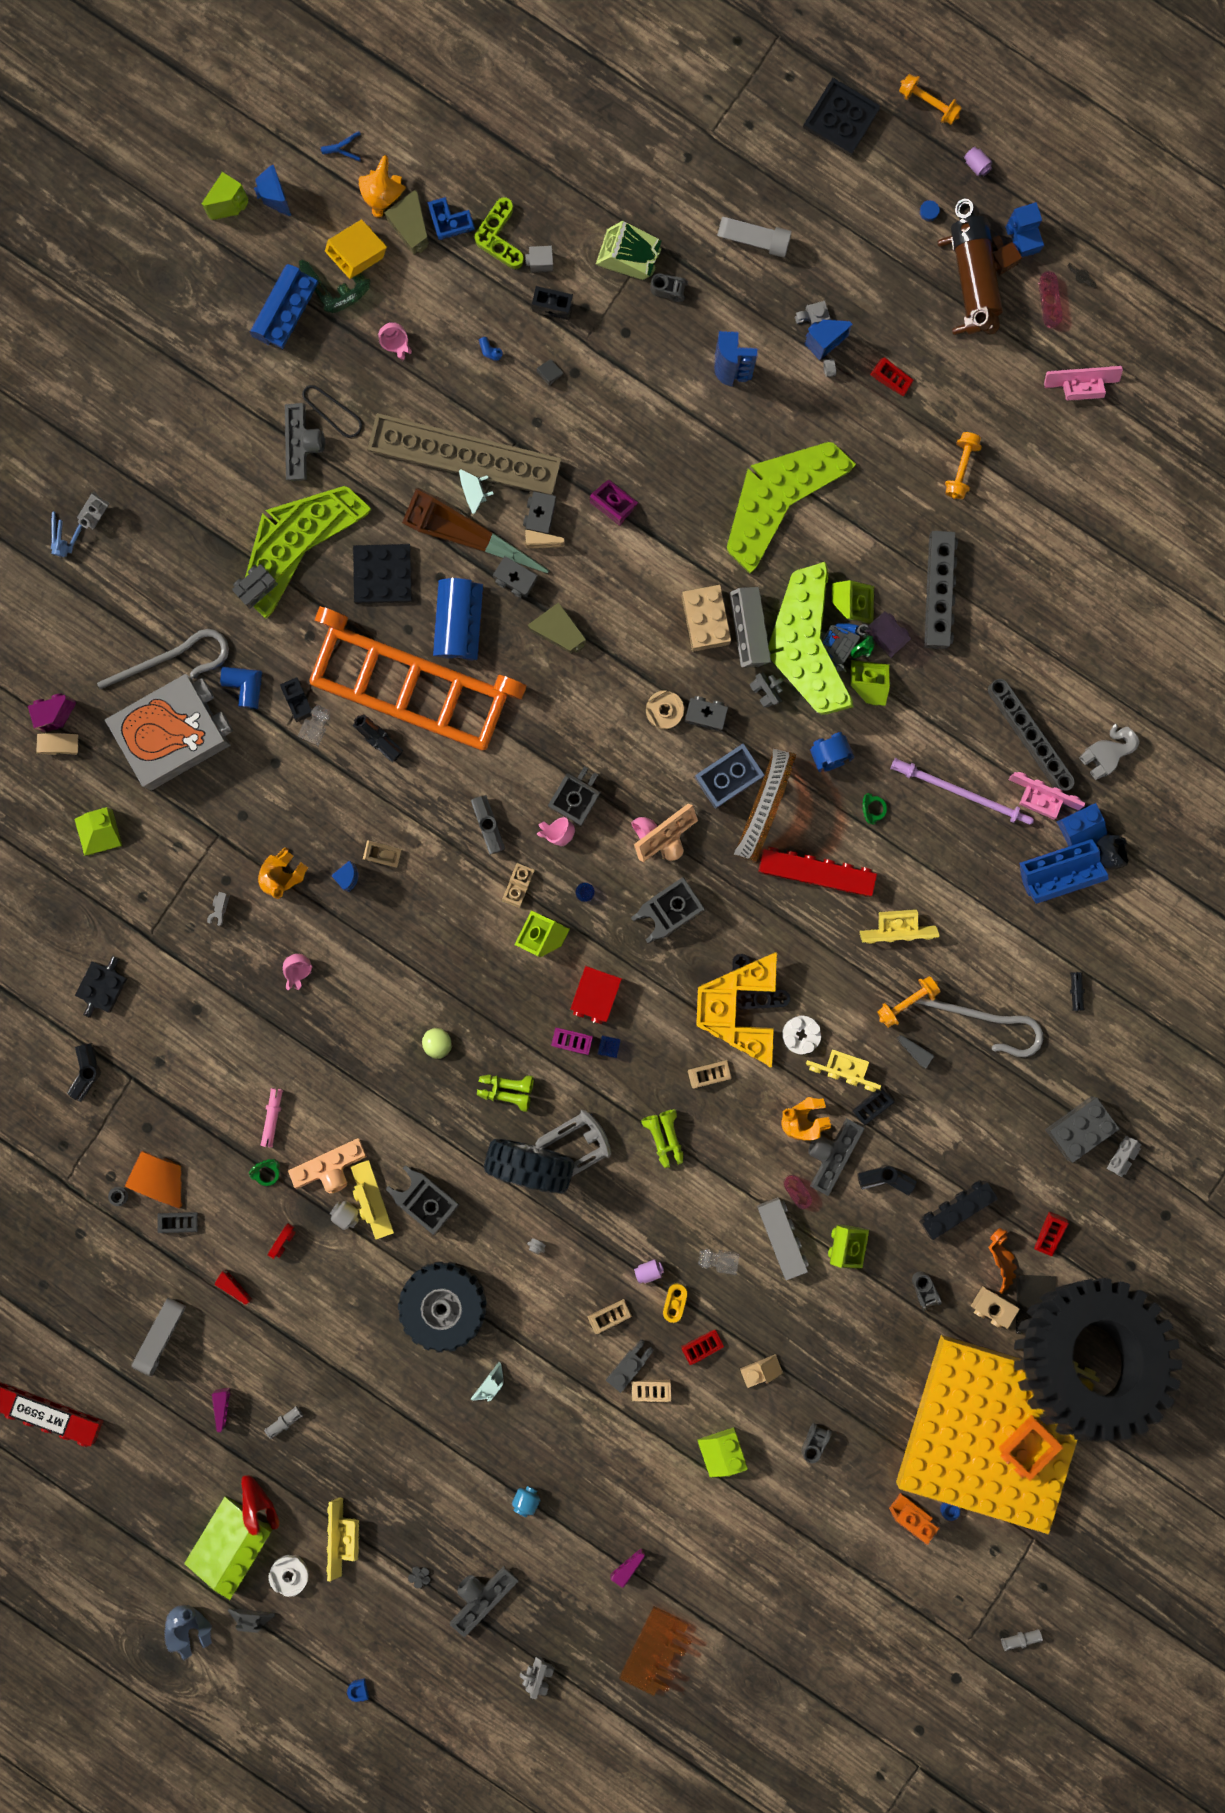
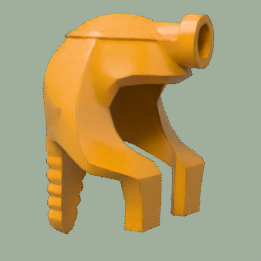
M387 155L382 157L376 171L371 170L370 175L359 177L361 195L364 201L372 208V214L376 218L382 217L383 210L406 190V186L401 184L402 177L392 175V178H389V159Z
M284 847L278 855H270L262 864L258 875L259 886L266 894L280 899L284 891L303 881L308 867L300 862L294 873L283 872L282 866H287L293 858V855L289 853V849Z
M807 1097L791 1109H785L781 1121L785 1134L796 1140L808 1141L819 1139L822 1131L829 1130L831 1128L829 1117L818 1118L814 1122L808 1121V1113L811 1109L826 1108L824 1098Z

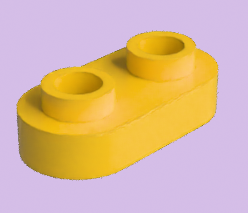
M680 1283L672 1284L669 1287L663 1308L664 1318L671 1323L681 1319L687 1298V1290ZM680 1290L681 1294L679 1296H675L674 1291ZM672 1308L676 1310L674 1315L669 1314V1310Z

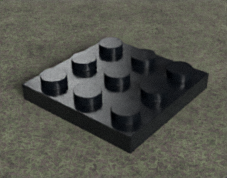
M832 77L803 124V128L851 157L880 111L881 106Z
M410 544L353 545L354 603L412 602Z

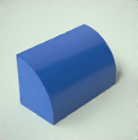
M348 861L332 875L341 888L347 892H350L355 887L359 876L355 863Z

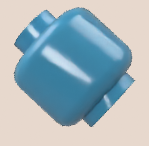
M527 1486L526 1489L519 1488L512 1501L513 1511L524 1517L534 1515L540 1503V1497L536 1495L537 1490L530 1486Z

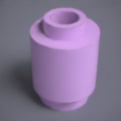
M973 147L964 157L966 164L977 176H985L992 169L990 166L992 161L981 149Z
M656 1259L638 1265V1268L634 1269L639 1284L643 1282L646 1284L662 1278V1273H664L661 1262L657 1263Z

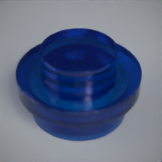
M581 883L577 886L575 893L580 901L587 902L594 897L595 891L591 884Z

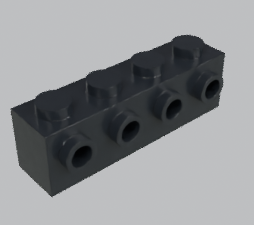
M984 1180L975 1182L969 1190L959 1192L950 1202L945 1201L938 1206L939 1209L923 1215V1219L919 1222L928 1237L932 1240L936 1239L996 1201L998 1198L988 1182Z

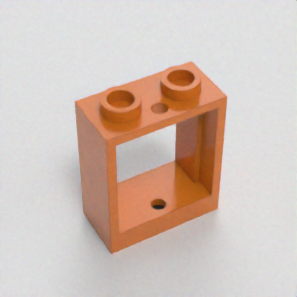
M1031 1415L999 1447V1450L1002 1453L1000 1457L1008 1465L1012 1463L1016 1467L1014 1469L1015 1472L1022 1479L1026 1477L1031 1481L1063 1446ZM1034 1429L1051 1447L1026 1470L1010 1452Z

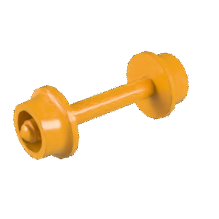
M908 74L906 79L901 81L899 92L905 96L904 99L907 100L913 93L944 113L941 123L946 122L952 125L956 119L960 118L959 113L962 107L956 103L957 100L954 99L947 106L917 86L920 76L915 77Z
M973 432L962 433L961 438L956 443L964 449L955 481L945 482V494L953 499H964L966 492L970 490V487L962 482L971 451H980L982 448L980 445L981 437Z
M930 976L925 979L920 978L918 981L922 989L890 1010L883 1003L882 1008L877 1011L880 1017L879 1022L884 1023L888 1028L894 1024L899 1025L895 1016L926 994L932 1001L935 1000V996L941 992L938 982L934 981Z

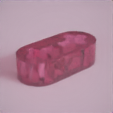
M795 1175L786 1176L783 1185L798 1208H808L812 1203V1198L801 1180ZM789 1179L797 1180L795 1185L798 1190L794 1191L792 1187H787ZM799 1192L803 1197H808L806 1199L807 1203L805 1205L803 1203H798L800 1198L797 1194Z

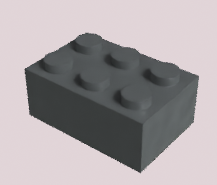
M1091 1096L1045 1130L1066 1160L1073 1163L1118 1131L1119 1128L1098 1098Z

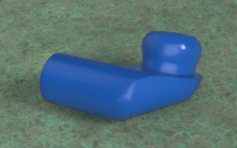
M488 337L479 339L485 357L493 361L501 359L503 351L500 348L490 347Z

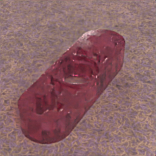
M1046 271L1038 281L1043 321L1047 327L1055 328L1060 324L1063 317L1058 280L1055 273ZM1046 277H1048V280H1052V282L1049 285L1050 290L1046 291L1048 289L1047 282H1044ZM1052 295L1055 298V303L1048 304L1045 297ZM1051 309H1054L1053 316L1057 317L1055 322H1053L1052 319H1049V317L1052 314Z

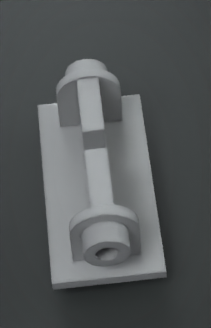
M1125 1136L1106 1169L1120 1177L1126 1175L1132 1165L1127 1160L1129 1158L1135 1160L1142 1144Z

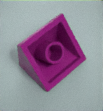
M609 479L590 495V503L619 526L638 504V502Z

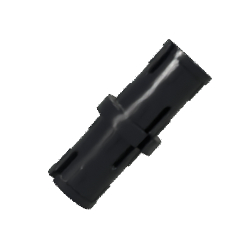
M1071 972L1072 990H1070V994H1072V1011L1085 1010L1083 972Z

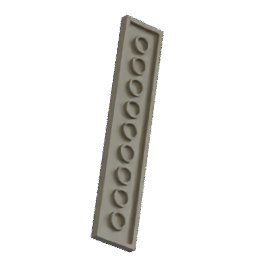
M379 413L376 414L367 449L368 452L458 474L459 470H463L477 478L488 475L489 479H486V481L553 495L561 464V458Z

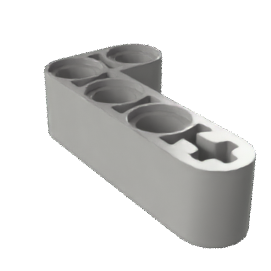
M169 1297L167 1298L132 1363L133 1369L152 1377L159 1364V1358L174 1332L186 1305Z

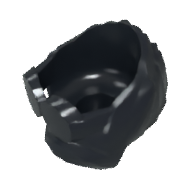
M1104 835L1096 843L1100 851L1101 864L1107 870H1117L1128 865L1127 840L1120 835Z

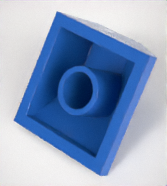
M271 165L255 179L257 187H254L258 199H262L264 205L286 216H290V209L274 165Z

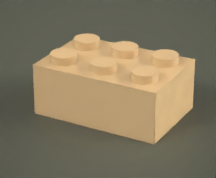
M720 585L682 592L692 652L730 645L731 638Z

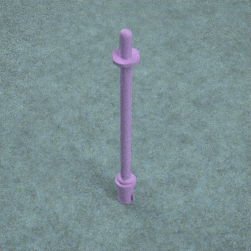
M895 758L890 769L905 774L907 778L915 776L1011 817L1010 822L1012 823L1016 819L1027 824H1033L1034 822L1032 817L1020 813V807L1018 806L1014 810L922 772L913 763L908 764Z

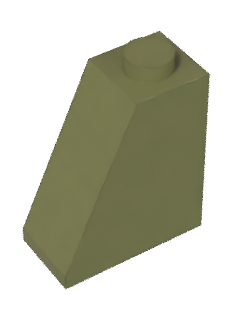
M414 190L385 212L387 221L413 255L417 252H423L429 244L418 194Z
M559 602L528 624V629L570 654L574 651L577 653L585 647L586 639Z

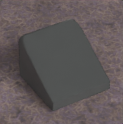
M551 359L537 368V373L549 386L563 375V372Z

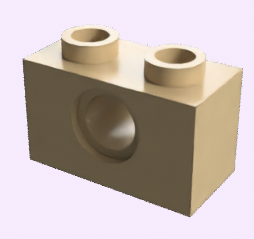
M983 1286L971 1305L975 1309V1314L983 1319L985 1316L992 1319L990 1323L1000 1329L1002 1326L1008 1329L1019 1311L1017 1306ZM997 1304L998 1311L993 1314L990 1313V1307Z

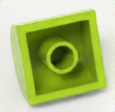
M836 1225L831 1234L834 1239L833 1247H830L828 1251V1257L831 1258L830 1264L841 1268H863L869 1230L848 1225Z

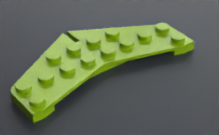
M826 442L751 465L750 468L762 480L748 468L728 540L727 552L751 574L757 568L790 505L837 478L848 474L856 464L834 443Z
M342 486L265 510L277 522L276 525L262 513L246 576L249 575L248 571L254 565L258 567L261 564L278 583L276 587L253 606L265 619L275 610L304 553L363 519L372 511L349 487Z
M825 562L797 570L791 575L768 645L770 653H773L770 654V659L815 711L821 715L854 707L852 697L822 643L821 629L825 589L829 574Z

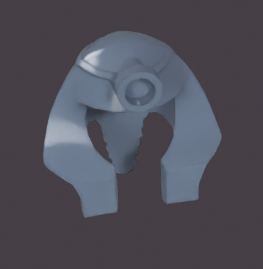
M189 1605L173 1608L167 1615L165 1624L167 1649L169 1652L177 1651L180 1653L183 1660L192 1656L188 1637L190 1629L194 1628L199 1631L198 1637L202 1648L212 1644L210 1638L211 1623L200 1612Z

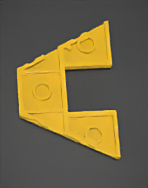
M777 952L698 987L697 1026L765 1063L768 1067H772L774 1028L735 1026L737 990L775 992Z

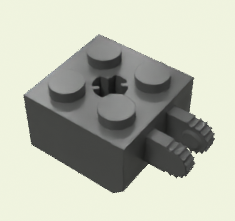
M585 766L578 778L568 773L565 775L548 804L549 809L582 827L601 792L592 788L599 774H592L588 784L582 782L583 777L588 772V768ZM576 795L579 797L578 800L580 801L578 804L574 803L573 805L571 804V800H569V798H574Z

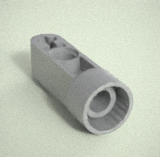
M722 217L717 236L770 250L769 254L785 258L792 231L779 227L772 230Z

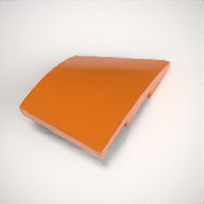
M141 1151L125 1187L180 1209L182 1206L181 1165L169 1159H160L146 1151Z

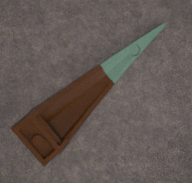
M420 488L415 490L402 521L403 524L421 533L469 546L502 558L506 556L519 564L545 573L550 572L547 568L438 496H434Z

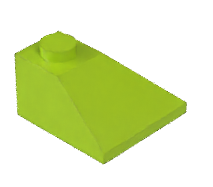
M851 580L832 583V603L847 619L867 624L874 623V586Z
M851 660V686L866 703L886 705L890 688L889 665Z
M105 807L91 811L75 819L84 856L122 846L111 808Z
M531 911L514 945L538 957H542L561 947L570 929Z

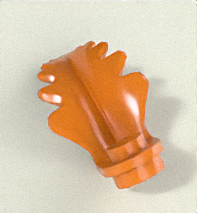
M999 1228L991 1236L990 1239L993 1242L988 1247L994 1256L996 1265L1001 1269L1003 1282L999 1291L1000 1294H1003L1009 1288V1285L1013 1284L1012 1279L1016 1278V1274L1013 1271L1017 1269V1266L1012 1263L1015 1258L1013 1253L1002 1246L1008 1239L1006 1236L1008 1232L1002 1228Z

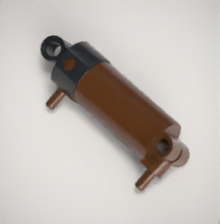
M962 199L955 207L956 215L960 220L950 227L952 235L938 240L939 247L952 244L953 251L956 252L966 317H964L965 324L954 327L952 332L954 335L964 332L971 335L984 331L986 334L992 335L999 330L998 316L1002 314L1003 310L991 245L989 221L987 217L979 216V209L969 199ZM970 208L969 213L964 215L965 210Z

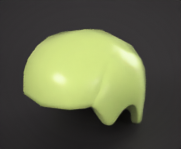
M442 1028L430 1029L422 1038L425 1053L433 1059H441L447 1056L452 1048L451 1038Z

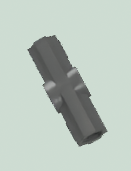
M487 795L471 800L489 854L505 850ZM486 820L493 821L492 829L485 830L483 823Z

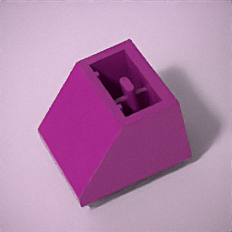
M59 693L52 695V699L46 701L44 699L33 701V704L29 705L28 709L34 728L44 733L63 728L76 705L74 699Z

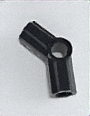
M363 714L354 719L353 727L389 761L393 763L401 756L403 750L389 738V735L381 727L375 725L370 718Z
M93 1043L75 1047L80 1071L67 1094L79 1102L84 1100L94 1082L101 1075ZM88 1068H91L94 1072L92 1078H89L86 1074Z
M882 1165L875 1169L857 1173L862 1190L887 1183L909 1196L917 1183L916 1180L890 1165ZM886 1169H891L892 1171L889 1179L883 1178V1172Z

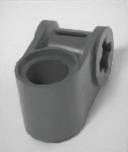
M656 274L652 278L650 290L654 296L682 302L685 299L683 294L688 281L681 277ZM660 282L664 287L657 288L655 283Z
M916 1272L912 1276V1283L922 1310L926 1311L928 1307L935 1304L941 1305L940 1297L931 1278L925 1272ZM923 1277L926 1278V1283L923 1286H918V1280Z
M812 1423L801 1449V1453L808 1463L819 1461L832 1433L831 1430L826 1431L818 1427L816 1423ZM810 1448L816 1450L813 1457L806 1456V1452Z

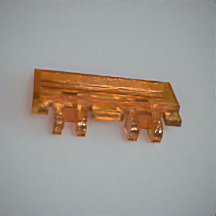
M653 1606L619 1679L655 1696L658 1688L667 1692L670 1687L665 1682L656 1679L655 1676L658 1674L668 1680L674 1679L675 1675L659 1665L668 1668L675 1653L682 1656L686 1654L687 1651L683 1647L672 1643V1641L677 1639L684 1644H691V1638L676 1631L678 1629L685 1633L688 1624Z

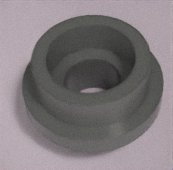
M114 1187L110 1190L108 1199L112 1205L121 1206L128 1200V1193L123 1187ZM116 1193H120L122 1195V1198L120 1200L116 1198Z

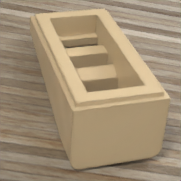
M525 530L526 547L528 549L565 546L564 538Z
M727 1060L688 1070L692 1088L732 1079ZM718 1066L722 1067L724 1077L720 1076ZM711 1068H714L716 1079H713ZM703 1070H706L708 1081L705 1080ZM696 1072L699 1073V1078H700V1082H701V1083H699V1081H698V1077H697V1073H696Z
M622 1299L587 1317L594 1333L599 1334L632 1316L625 1300ZM618 1306H620L623 1312V1317L620 1316L617 1310ZM610 1310H613L617 1318L616 1320L613 1319ZM604 1313L606 1314V1316H607V1318H608V1320H609V1322H610V1323H608V1324L606 1323V1321H605V1319H604V1317H603V1315H602V1314H604ZM596 1317H599V1320L602 1324L601 1327H599L595 1319Z
M670 1380L632 1381V1401L671 1402ZM637 1386H641L642 1396H638ZM645 1386H649V1396L645 1395ZM653 1386H657V1395H653ZM661 1386H665V1395H661Z

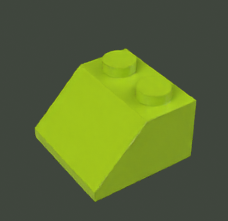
M222 172L201 204L209 219L215 220L238 215L241 210L246 208L248 197L241 183Z
M734 1427L697 1439L709 1477L731 1476L748 1470Z

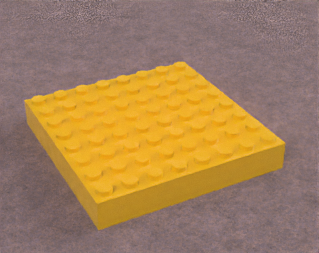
M941 1335L896 1480L898 1488L1049 1534L1077 1440L1074 1439V1435H1062L1056 1432L1057 1424L1046 1425L1040 1420V1416L1044 1412L1042 1409L1030 1408L1026 1401L1033 1397L1032 1391H1021L1018 1384L1019 1381L1027 1379L1025 1370L1015 1371L1014 1361L1020 1360V1358ZM1079 1377L1081 1382L1089 1390L1093 1391L1094 1384L1089 1379ZM1032 1415L1060 1442L1063 1448L1029 1481L1026 1477L1022 1479L1015 1472L1014 1469L1016 1467L1012 1463L1008 1465L1000 1457L1002 1453L999 1447ZM1033 1429L1010 1454L1028 1470L1051 1446Z

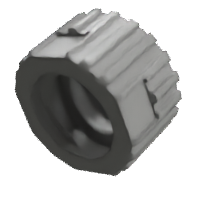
M834 359L824 360L825 376H836Z

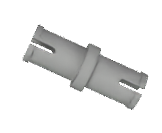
M295 1406L284 1416L280 1415L278 1420L265 1428L264 1431L272 1440L273 1437L284 1429L288 1430L292 1423L303 1417V1413L298 1406Z
M1039 1629L1026 1633L1018 1632L1015 1636L1001 1638L1004 1651L1018 1647L1026 1648V1645L1043 1641Z

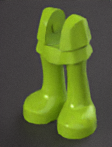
M492 1075L479 1077V1082L493 1084L492 1091L477 1089L479 1097L485 1100H500L518 1105L521 1111L528 1112L531 1100L530 1095L499 1091V1087L531 1093L534 1076H526L522 1080H508Z
M675 1109L659 1114L669 1145H665L657 1115L648 1116L641 1120L643 1127L649 1129L653 1135L657 1147L656 1153L664 1168L670 1167L666 1152L674 1151V1158L677 1164L683 1163V1151H681V1145L677 1140L674 1130V1120L677 1117Z

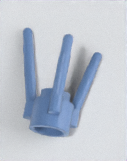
M53 511L51 519V554L67 557V553L72 554L73 546L82 525L79 524L68 546L67 541L61 540L62 520L58 522L56 539V513Z

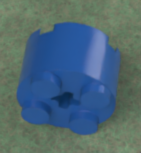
M842 732L833 734L827 740H824V738L813 742L814 746L810 749L818 772H821L822 768L825 772L844 765V760L848 759L850 762L854 759L848 740Z

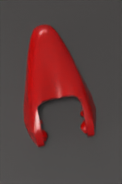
M243 1476L241 1481L243 1494L242 1517L247 1531L251 1535H258L260 1533L256 1514L266 1509V1516L270 1527L277 1529L279 1527V1518L273 1503L252 1476Z

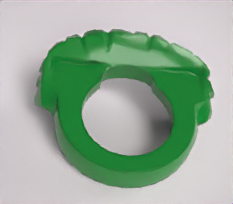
M868 636L862 643L851 650L852 658H858L862 655L870 656L874 648L873 636Z
M871 793L864 795L862 807L865 820L868 824L875 825L878 820H881L886 815V803L882 798L873 796ZM873 801H879L883 806V812L879 816L870 814L868 811V805Z
M275 1159L264 1160L250 1169L249 1177L252 1180H256L260 1185H273L280 1176L278 1168L280 1163ZM267 1166L275 1172V1178L272 1181L264 1182L261 1180L259 1170L262 1167Z

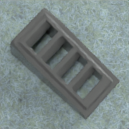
M898 1035L896 1038L898 1042L921 1067L926 1069L934 1056L904 1036Z
M197 1212L157 1213V1232H197ZM191 1216V1228H188V1217ZM164 1217H167V1228H164ZM172 1217H175V1228H172ZM180 1217H183V1228H180Z

